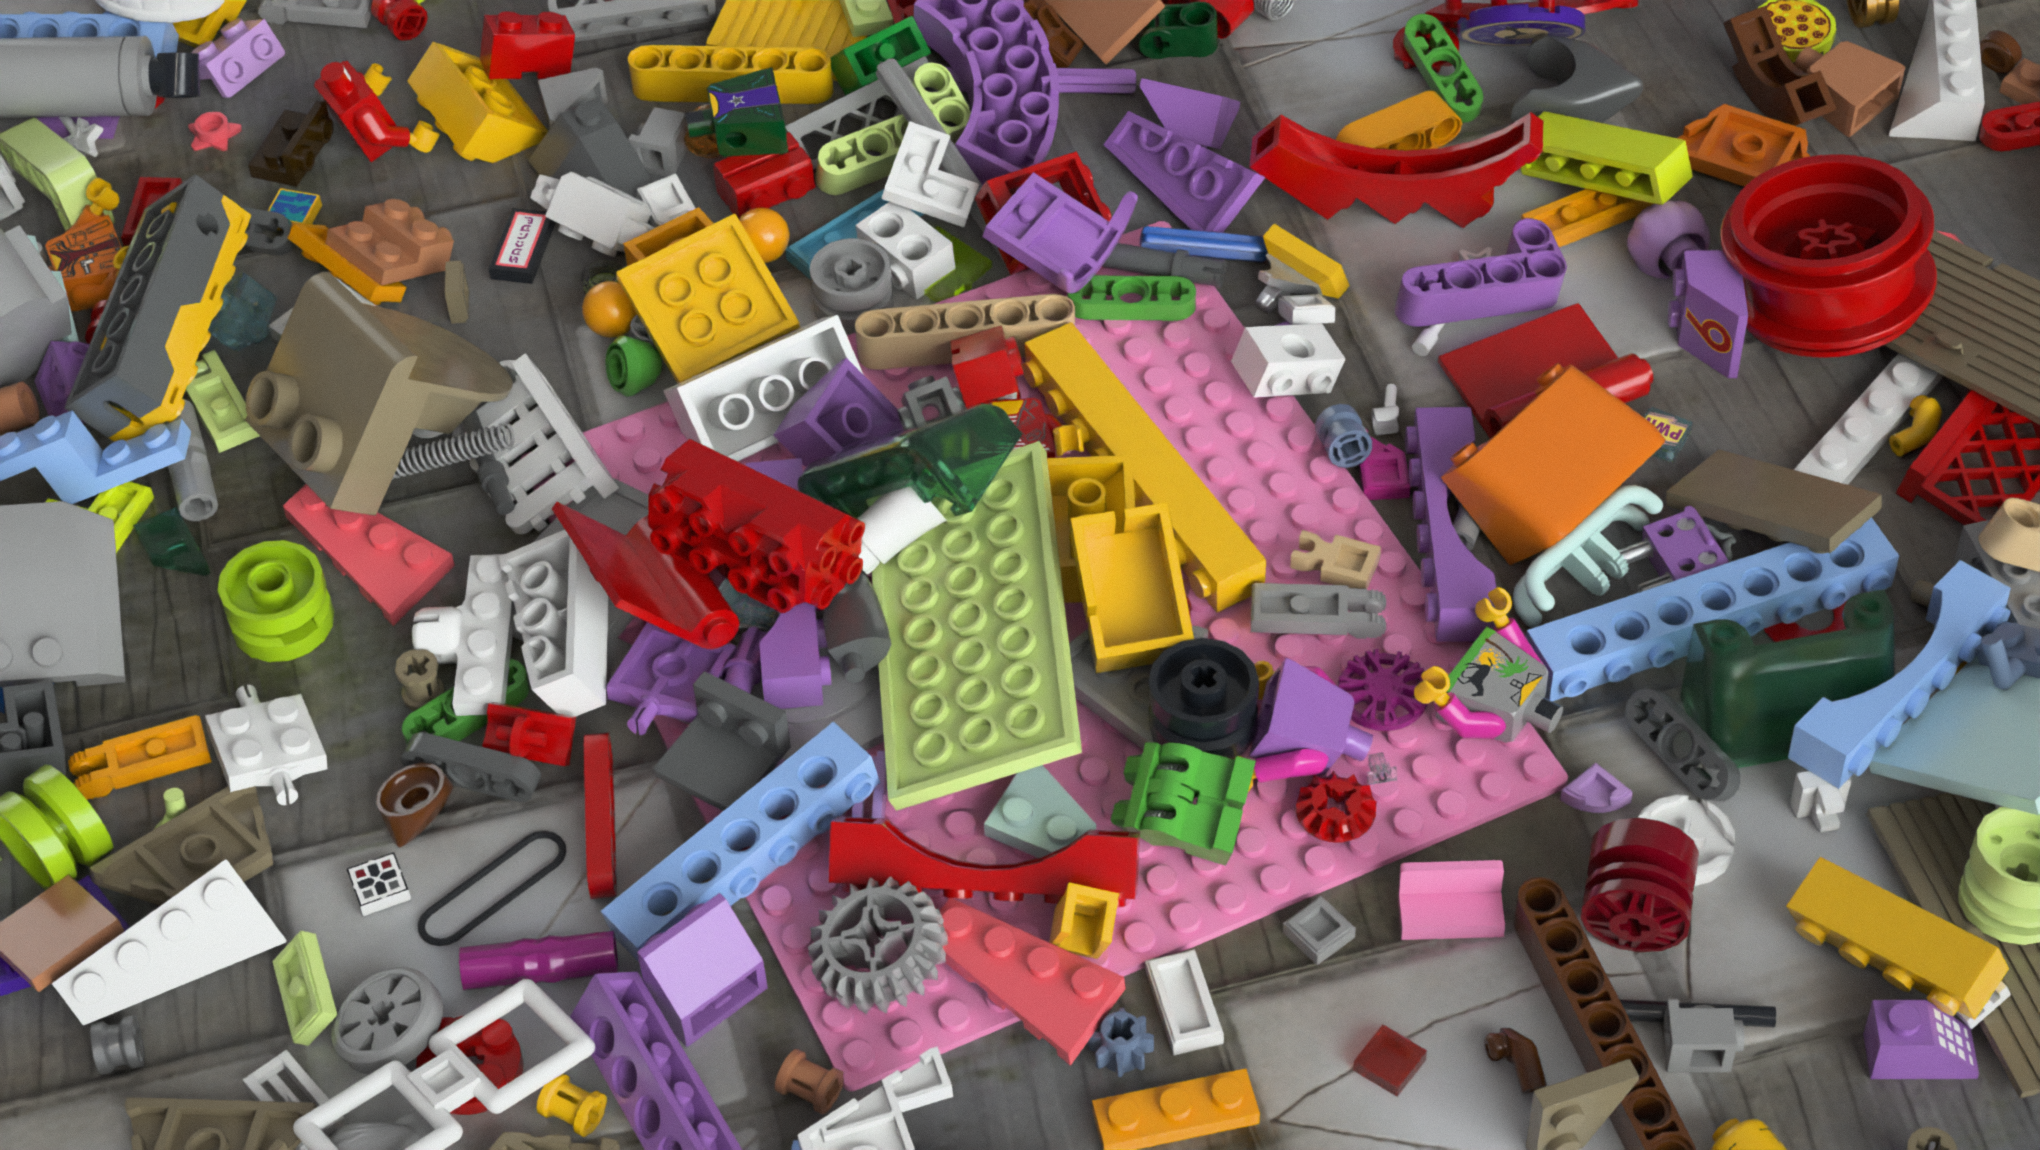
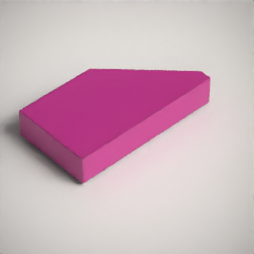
M1371 437V453L1364 462L1358 464L1364 495L1369 500L1410 498V484L1405 452L1392 444L1384 445Z

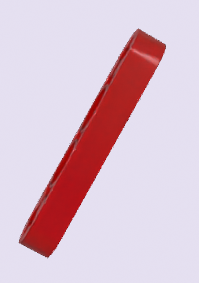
M609 732L584 735L583 744L588 889L591 899L617 897L614 767L611 738Z

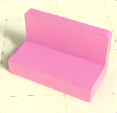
M1501 860L1402 863L1400 865L1397 896L1401 940L1504 937L1505 919L1501 893L1504 875L1503 862Z

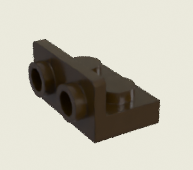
M317 100L308 114L284 110L248 165L251 177L298 187L305 174L313 168L315 159L324 144L328 143L332 138L334 125L329 117L326 103Z

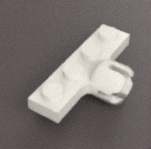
M504 554L470 556L466 595L462 605L456 608L452 606L422 608L414 616L413 622H419L414 624L412 628L414 649L430 651L437 658L438 664H457L452 702L456 716L487 715L488 703L497 702L505 704L515 606L514 602L508 597L505 587L508 578L501 569L498 559L499 556Z

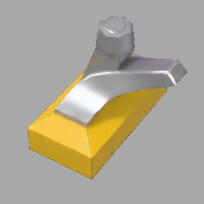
M1273 224L1264 234L1263 238L1268 251L1266 258L1271 269L1259 271L1258 279L1267 284V286L1255 302L1263 311L1270 313L1278 306V298L1289 296L1291 293L1320 294L1321 296L1325 295L1339 299L1350 286L1341 264L1278 225Z

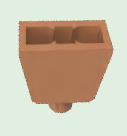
M1849 41L1840 42L1825 55L1810 47H1806L1800 52L1795 61V66L1805 73L1812 74L1821 70L1837 109L1822 115V117L1847 137H1851L1899 98L1906 67L1901 63Z

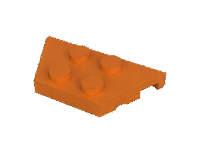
M1727 104L1712 110L1707 117L1697 119L1684 126L1683 135L1677 137V139L1686 141L1691 170L1744 187L1754 178L1775 166L1792 160L1810 157L1807 153L1808 140L1806 129Z

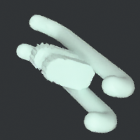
M1625 485L1616 489L1572 532L1555 545L1546 549L1531 563L1526 574L1515 585L1513 592V605L1520 619L1532 628L1541 624L1542 614L1536 607L1541 611H1549L1555 604V599L1546 589L1544 582L1562 566L1588 591H1591L1592 594L1601 596L1609 590L1611 586L1609 584L1610 580H1608V576L1601 569L1605 570L1606 574H1609L1610 577L1620 579L1630 568L1626 562L1627 559H1624L1623 555L1619 554V551L1601 532L1612 522L1619 520L1628 523L1637 531H1643V526L1650 524L1649 518L1644 512L1631 504L1641 506L1650 514H1657L1663 508L1662 500L1649 489L1637 485Z

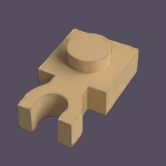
M1302 530L1299 536V549L1310 552L1304 553L1294 549L1291 554L1290 568L1299 571L1319 570L1321 571L1320 581L1333 585H1348V588L1368 589L1380 561L1381 547L1340 535H1335L1333 542L1328 543L1323 541L1318 535Z

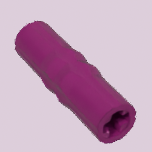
M612 930L566 936L548 935L538 939L522 938L511 942L460 947L459 967L463 990L512 986L523 979H530L535 984L540 982L556 983L567 979L593 977L594 974L617 973L618 953L615 932Z

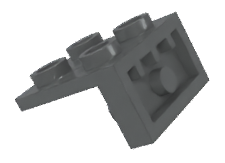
M704 671L693 684L698 715L654 766V772L656 777L724 811L766 777L791 748L786 711Z

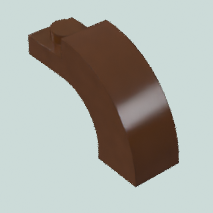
M1766 5L1733 17L1723 23L1739 61L1732 66L1733 71L1747 96L1765 116L1797 126L1837 110L1821 70L1812 74L1805 73L1798 69L1789 59Z

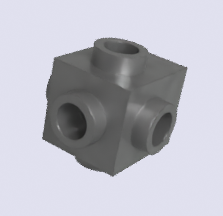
M928 376L908 385L909 391L903 394L901 400L903 407L897 409L899 419L907 435L914 432L918 443L929 439L932 446L939 444L940 434L955 432L954 429L961 426L964 420L962 414L967 412V408L958 386L952 388L948 377L935 381L933 376ZM927 406H933L938 410L939 418L932 422L924 419L922 410Z

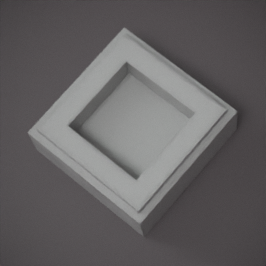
M1319 896L1283 923V934L1316 965H1319L1355 938L1356 928L1322 896Z

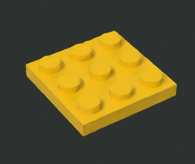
M735 213L616 272L619 284L677 384L800 328L799 320Z

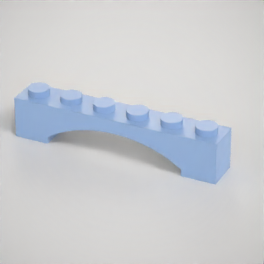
M1960 560L1933 587L1926 620L1934 624V632L1918 656L1894 677L1864 693L1833 702L1822 697L1795 724L1788 759L1838 789L1853 774L1860 776L1871 763L1874 752L1881 745L1888 747L1893 743L1901 730L1903 722L1909 716L1913 719L1917 718L1927 705L1930 695L1936 689L1942 691L1949 685L1956 673L1957 667L1963 661L1970 663L1977 656L1975 648L1982 643V638L1992 633L2004 621H2008L2010 610L2006 608L2011 588Z

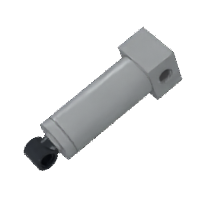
M147 36L0 38V118L149 116L154 111L157 95L164 98L200 97L199 54L171 52L158 53L157 57H155L151 41Z

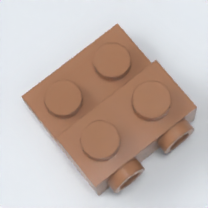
M388 199L384 203L365 206L362 222L353 221L348 223V225L329 228L325 244L379 285H386L445 271L446 262L450 261L454 240L447 228H438L435 223L426 220L423 212L418 207H410L408 203L399 199Z

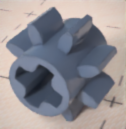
M1120 1008L1118 1012L1111 1013L1104 1018L1098 1027L1099 1032L1095 1031L1088 1041L1089 1050L1097 1051L1095 1053L1096 1067L1100 1069L1106 1066L1111 1071L1116 1072L1118 1077H1122L1124 1073L1135 1068L1145 1069L1144 1053L1154 1051V1035L1146 1033V1017L1143 1015L1136 1018L1134 1015L1126 1012L1124 1008Z

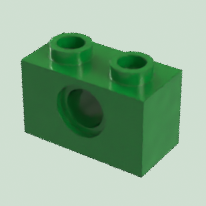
M910 16L830 58L831 69L846 96L878 80L876 71L877 66L881 62L893 58L902 68L924 56H928L931 54V51L913 16Z

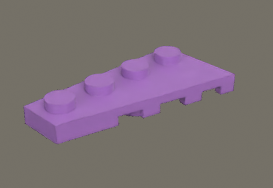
M1130 111L1126 113L1103 144L1191 230L1223 233L1265 179L1264 176Z

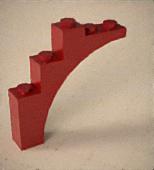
M1530 112L1506 128L1474 141L1444 148L1404 151L1373 149L1340 142L1310 131L1281 114L1253 136L1249 167L1327 220L1341 209L1349 208L1357 198L1394 224L1409 213L1417 212L1425 202L1464 228L1475 219L1485 216L1493 207L1495 186L1498 187L1504 184L1510 175L1525 164L1534 162L1543 152L1544 121Z

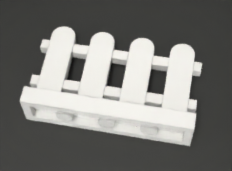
M526 353L511 363L521 379L513 384L508 397L501 401L488 402L477 410L483 429L485 427L490 429L493 425L497 427L498 424L505 426L506 422L510 423L518 416L520 418L511 425L515 436L513 447L509 450H499L497 453H494L496 461L503 464L508 475L509 483L507 488L513 501L517 500L518 502L514 510L506 514L505 518L507 525L516 534L528 533L533 528L540 532L548 526L545 520L554 514L551 508L556 502L566 505L574 500L578 504L586 498L583 492L592 485L604 499L619 489L546 377ZM536 403L538 404V406L535 409L529 411V408L531 406H533ZM462 423L453 431L452 436L465 435ZM507 428V429H506L507 435H508V444H507V445H509V444H510V432H509V429ZM555 430L556 434L548 439L547 435ZM535 444L538 445L536 449L510 467V462ZM473 457L470 459V466L477 473L479 466L476 458ZM573 458L575 462L566 467L565 463ZM555 471L556 475L528 495V490Z

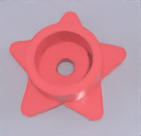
M221 112L204 113L194 123L188 125L190 132L195 135L191 144L194 151L208 147L226 151L228 149V139L242 130L241 124L228 123L227 117Z

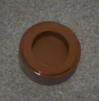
M1990 31L1980 41L1981 61L1995 72H2010L2022 58V50L2018 42L2003 31Z

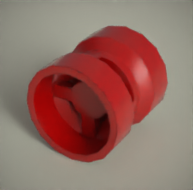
M415 0L372 1V15L382 25L387 26L388 30L399 40H412L424 30L427 24V11Z

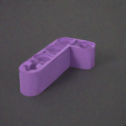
M1525 218L1514 224L1506 255L1408 269L1403 274L1394 308L1395 315L1406 325L1422 327L1547 309L1557 303L1567 264L1550 228L1540 220Z

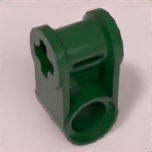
M1199 1L1186 4H1164L1166 7L1157 14L1159 16V27L1155 26L1154 17L1143 28V33L1139 39L1140 51L1151 59L1191 56L1198 58L1207 57L1218 48L1216 9L1209 3ZM1156 36H1160V47H1156Z

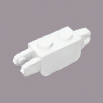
M569 172L561 176L560 179L540 174L530 197L547 209L545 217L560 224L559 232L577 240H582L583 236L594 240L591 246L593 249L615 257L618 251L625 252L623 243L656 228L648 224L651 214L647 203L594 177H583L574 172Z

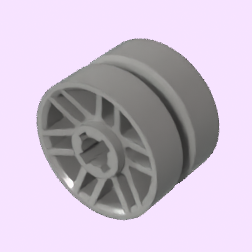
M857 238L841 239L827 244L814 255L810 264V277L814 311L817 319L838 315L845 333L850 335L855 333L856 319L862 313L875 309L894 307L890 259L887 253L877 244Z

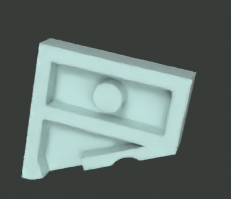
M1043 765L1017 773L984 823L985 836L1037 858L1069 845L1088 830H1096V823Z

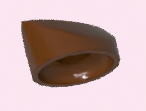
M417 763L400 769L384 781L377 792L375 803L388 832L399 848L417 837L435 819L452 793L453 783L443 770L433 763Z

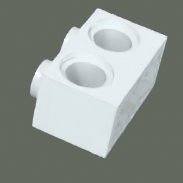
M888 202L855 225L858 239L871 241L887 253L890 259L892 285L898 290H905L916 300L956 272L952 242L909 208Z

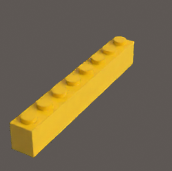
M1070 322L1025 342V363L1022 364L1024 377L1032 388L1037 387L1044 395L1050 412L1055 417L1060 416L1067 425H1079L1081 427L1083 446L1091 456L1132 455L1135 507L1168 503L1180 568L1188 576L1191 588L1196 596L1200 599L1205 598L1216 613L1251 597L1252 584L1265 583V557L1075 325Z

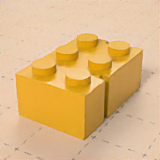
M1167 502L1124 509L1123 533L1115 534L1116 518L1114 511L1071 518L1070 540L1085 620L1089 622L1088 636L1096 674L1153 664L1164 650L1181 641L1194 639Z

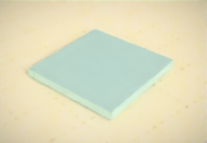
M1976 656L1953 677L1944 690H1939L1928 700L1924 710L1917 718H1910L1902 725L1898 736L1890 746L1884 747L1881 745L1874 752L1872 761L1869 764L1871 773L2040 815V678L2022 675L2008 689H1998L1993 684L1989 667L1980 665Z

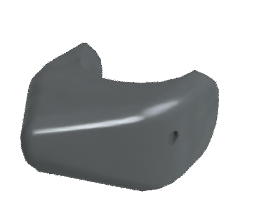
M1539 34L1531 41L1528 50V64L1535 73L1544 78L1556 80L1559 85L1548 89H1531L1521 94L1514 102L1511 120L1514 123L1530 112L1538 117L1546 111L1603 123L1640 97L1643 91V82L1639 77L1596 46L1576 39Z

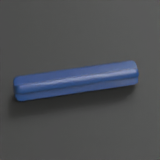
M1153 226L1143 227L1140 235V247L1174 253L1178 249L1188 250L1189 255L1197 257L1264 262L1268 253L1263 236Z

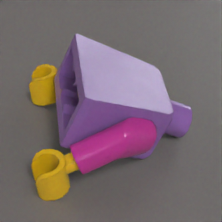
M1285 658L1276 671H1273L1272 665L1264 660L1254 664L1259 679L1258 700L1263 701L1249 755L1255 758L1256 763L1248 792L1252 788L1253 779L1255 778L1262 783L1290 777L1326 774L1341 754L1358 761L1365 759L1373 741V734L1350 725L1355 702L1352 695L1339 688L1320 667L1302 666L1288 658Z

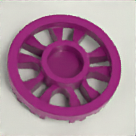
M1374 649V652L1370 650L1365 651V656L1363 657L1354 656L1353 660L1350 659L1347 662V667L1339 676L1338 687L1352 695L1355 701L1354 705L1365 701L1368 707L1362 714L1353 707L1351 720L1360 726L1377 731L1398 730L1417 721L1426 710L1428 704L1415 700L1414 688L1416 685H1407L1405 683L1414 679L1418 684L1423 681L1421 674L1425 671L1424 668H1421L1418 662H1411L1410 656L1407 654L1402 655L1400 651H1397V655L1379 653V649ZM1380 664L1392 666L1388 669H1385ZM1367 666H1371L1374 672L1371 673ZM1402 669L1405 670L1400 676L1397 675ZM1357 673L1364 679L1357 680L1351 678V676ZM1400 705L1409 712L1397 718L1393 709ZM1376 710L1385 711L1384 720L1375 719Z

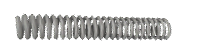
M506 422L505 425L510 432L509 445H507L508 435L505 427L498 424L497 427L493 425L490 429L485 427L484 431L478 429L477 432L472 431L471 434L466 432L464 436L459 434L458 437L452 436L451 439L447 437L445 441L439 439L438 443L433 441L432 444L426 443L425 446L421 444L418 448L413 446L412 450L406 448L403 454L406 467L401 458L399 463L400 469L397 467L392 480L394 478L398 479L401 476L417 474L420 471L424 472L427 469L432 470L440 466L444 467L446 464L451 465L453 462L458 463L466 459L470 460L473 457L478 458L479 455L485 456V454L490 455L492 452L497 453L499 450H509L513 447L515 441L513 428ZM467 437L470 441L471 449L469 447ZM454 440H455L456 445H457V448H458V453H457L456 448H455ZM461 440L463 441L465 450H463ZM448 443H449L450 448H451V454H450V451H449V448H448ZM441 444L444 448L445 456L442 452ZM428 447H429L430 452H431L432 460H431L430 455H429V452H428ZM435 447L437 448V451H438V457H437L436 452H435ZM422 450H423L424 455H425V461H424L423 456H422ZM415 451L418 455L419 463L417 462ZM409 453H410L411 458H412V464H411L410 459H409Z

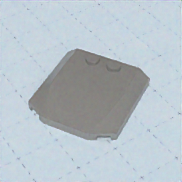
M64 501L1 505L0 687L53 681V683L76 681V686L125 683L113 519Z

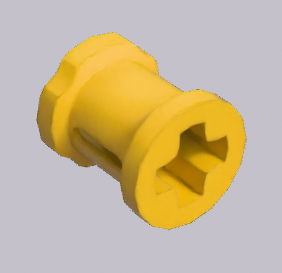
M563 1073L543 1086L537 1100V1113L545 1118L555 1116L572 1125L576 1134L586 1137L596 1129L603 1118L607 1105V1096L597 1090L590 1093L570 1083V1077Z

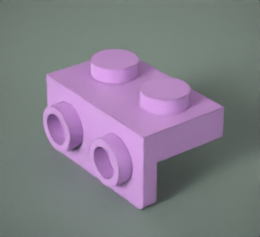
M242 18L233 20L221 29L223 35L216 41L205 42L192 51V53L199 54L200 80L211 79L223 98L232 97L285 55V50L265 19L243 21Z

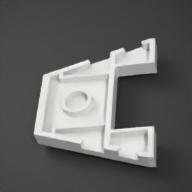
M938 1047L930 1048L919 1055L920 1061L904 1072L900 1073L896 1070L882 1079V1086L863 1099L857 1101L853 1098L799 1133L797 1136L800 1150H915L902 1112L953 1097L952 1084Z

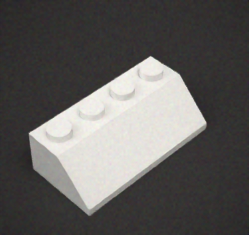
M838 315L820 318L663 391L681 432L687 440L692 439L731 459L740 461L778 443L779 441L773 434L793 404L842 359L848 358L862 374L863 372Z

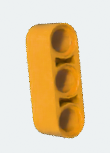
M1429 90L1351 122L1339 132L1336 140L1373 149L1404 151L1435 149L1448 144L1458 135L1462 127V119L1435 91Z

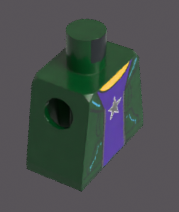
M773 68L759 70L710 84L707 88L710 108L685 112L689 137L715 134L718 153L722 156L789 153L785 122Z

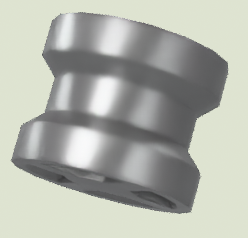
M135 1015L124 1017L119 1024L108 1025L103 1021L92 1023L90 1030L91 1045L99 1074L111 1073L116 1066L128 1065L132 1069L143 1067V1039L139 1022Z

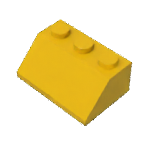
M433 41L407 80L418 95L416 98L418 103L431 112L436 119L434 123L437 128L449 136L454 143L453 149L467 160L474 161L477 158L490 163L498 162L539 144L548 132L508 79H488L479 57Z
M1132 455L1047 458L1064 603L1082 602L1070 540L1071 518L1114 511L1116 518L1115 534L1123 533L1124 509L1135 507Z

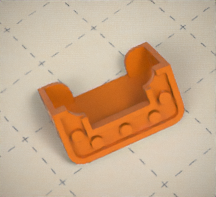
M1556 363L1543 372L1536 379L1541 385L1535 391L1537 397L1489 441L1478 447L1473 442H1470L1459 449L1450 458L1454 465L1441 476L1444 483L1509 565L1548 549L1566 537L1666 441L1654 424L1572 364L1563 368L1559 363Z

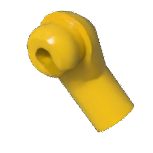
M1919 395L1910 402L1909 407L1912 410L1909 411V414L1913 417L1912 426L1891 435L1889 438L1890 447L1897 456H1903L1928 444L1936 435L1942 410L1935 398Z

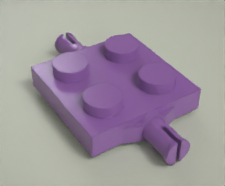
M647 622L606 686L608 700L637 708L632 717L627 721L628 728L635 734L637 730L639 735L645 734L650 723L658 714L691 723L698 715L693 689L694 682L704 671L724 680L726 677L725 664L734 657L736 645L728 643L717 649H705Z

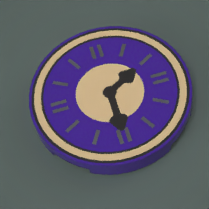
M1528 4L1493 6L1471 11L1469 20H1466V18L1458 20V37L1461 40L1489 46H1530L1532 39L1539 34L1575 39L1585 33V15L1575 8L1559 5L1555 6V13H1550V10L1547 8L1529 7Z

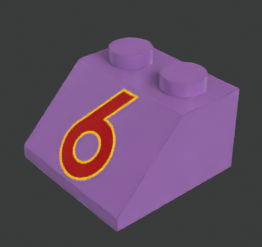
M1684 250L1681 269H1674L1673 295L1677 296L1676 300L1669 301L1668 325L1669 327H1676L1678 346L1725 377L1737 378L1748 320L1743 276L1730 265L1723 250Z

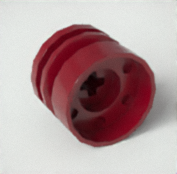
M1646 818L1618 819L1603 825L1593 835L1587 871L1588 878L1586 879L1581 920L1586 930L1603 943L1618 949L1634 952L1663 951L1680 944L1688 936L1694 897L1692 892L1694 891L1699 851L1694 840L1677 827L1662 821Z

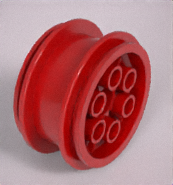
M1828 154L1804 157L1775 166L1754 178L1739 192L1722 221L1720 240L1723 253L1730 265L1743 276L1748 310L1746 328L1759 341L1782 352L1805 357L1829 358L1854 355L1883 346L1905 333L1917 321L1921 313L1929 305L1936 290L1937 269L1935 261L1927 249L1933 237L1935 227L1932 206L1925 194L1905 173L1876 159L1856 155Z

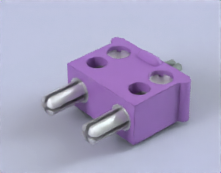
M1686 506L1684 512L1643 526L1642 541L1618 551L1620 555H1623L1624 559H1627L1626 562L1628 564L1648 557L1660 576L1639 584V593L1729 563L1732 559L1730 546L1736 543V540L1731 532L1722 533L1715 526L1705 524L1695 507ZM1713 535L1720 540H1726L1723 544L1724 553Z

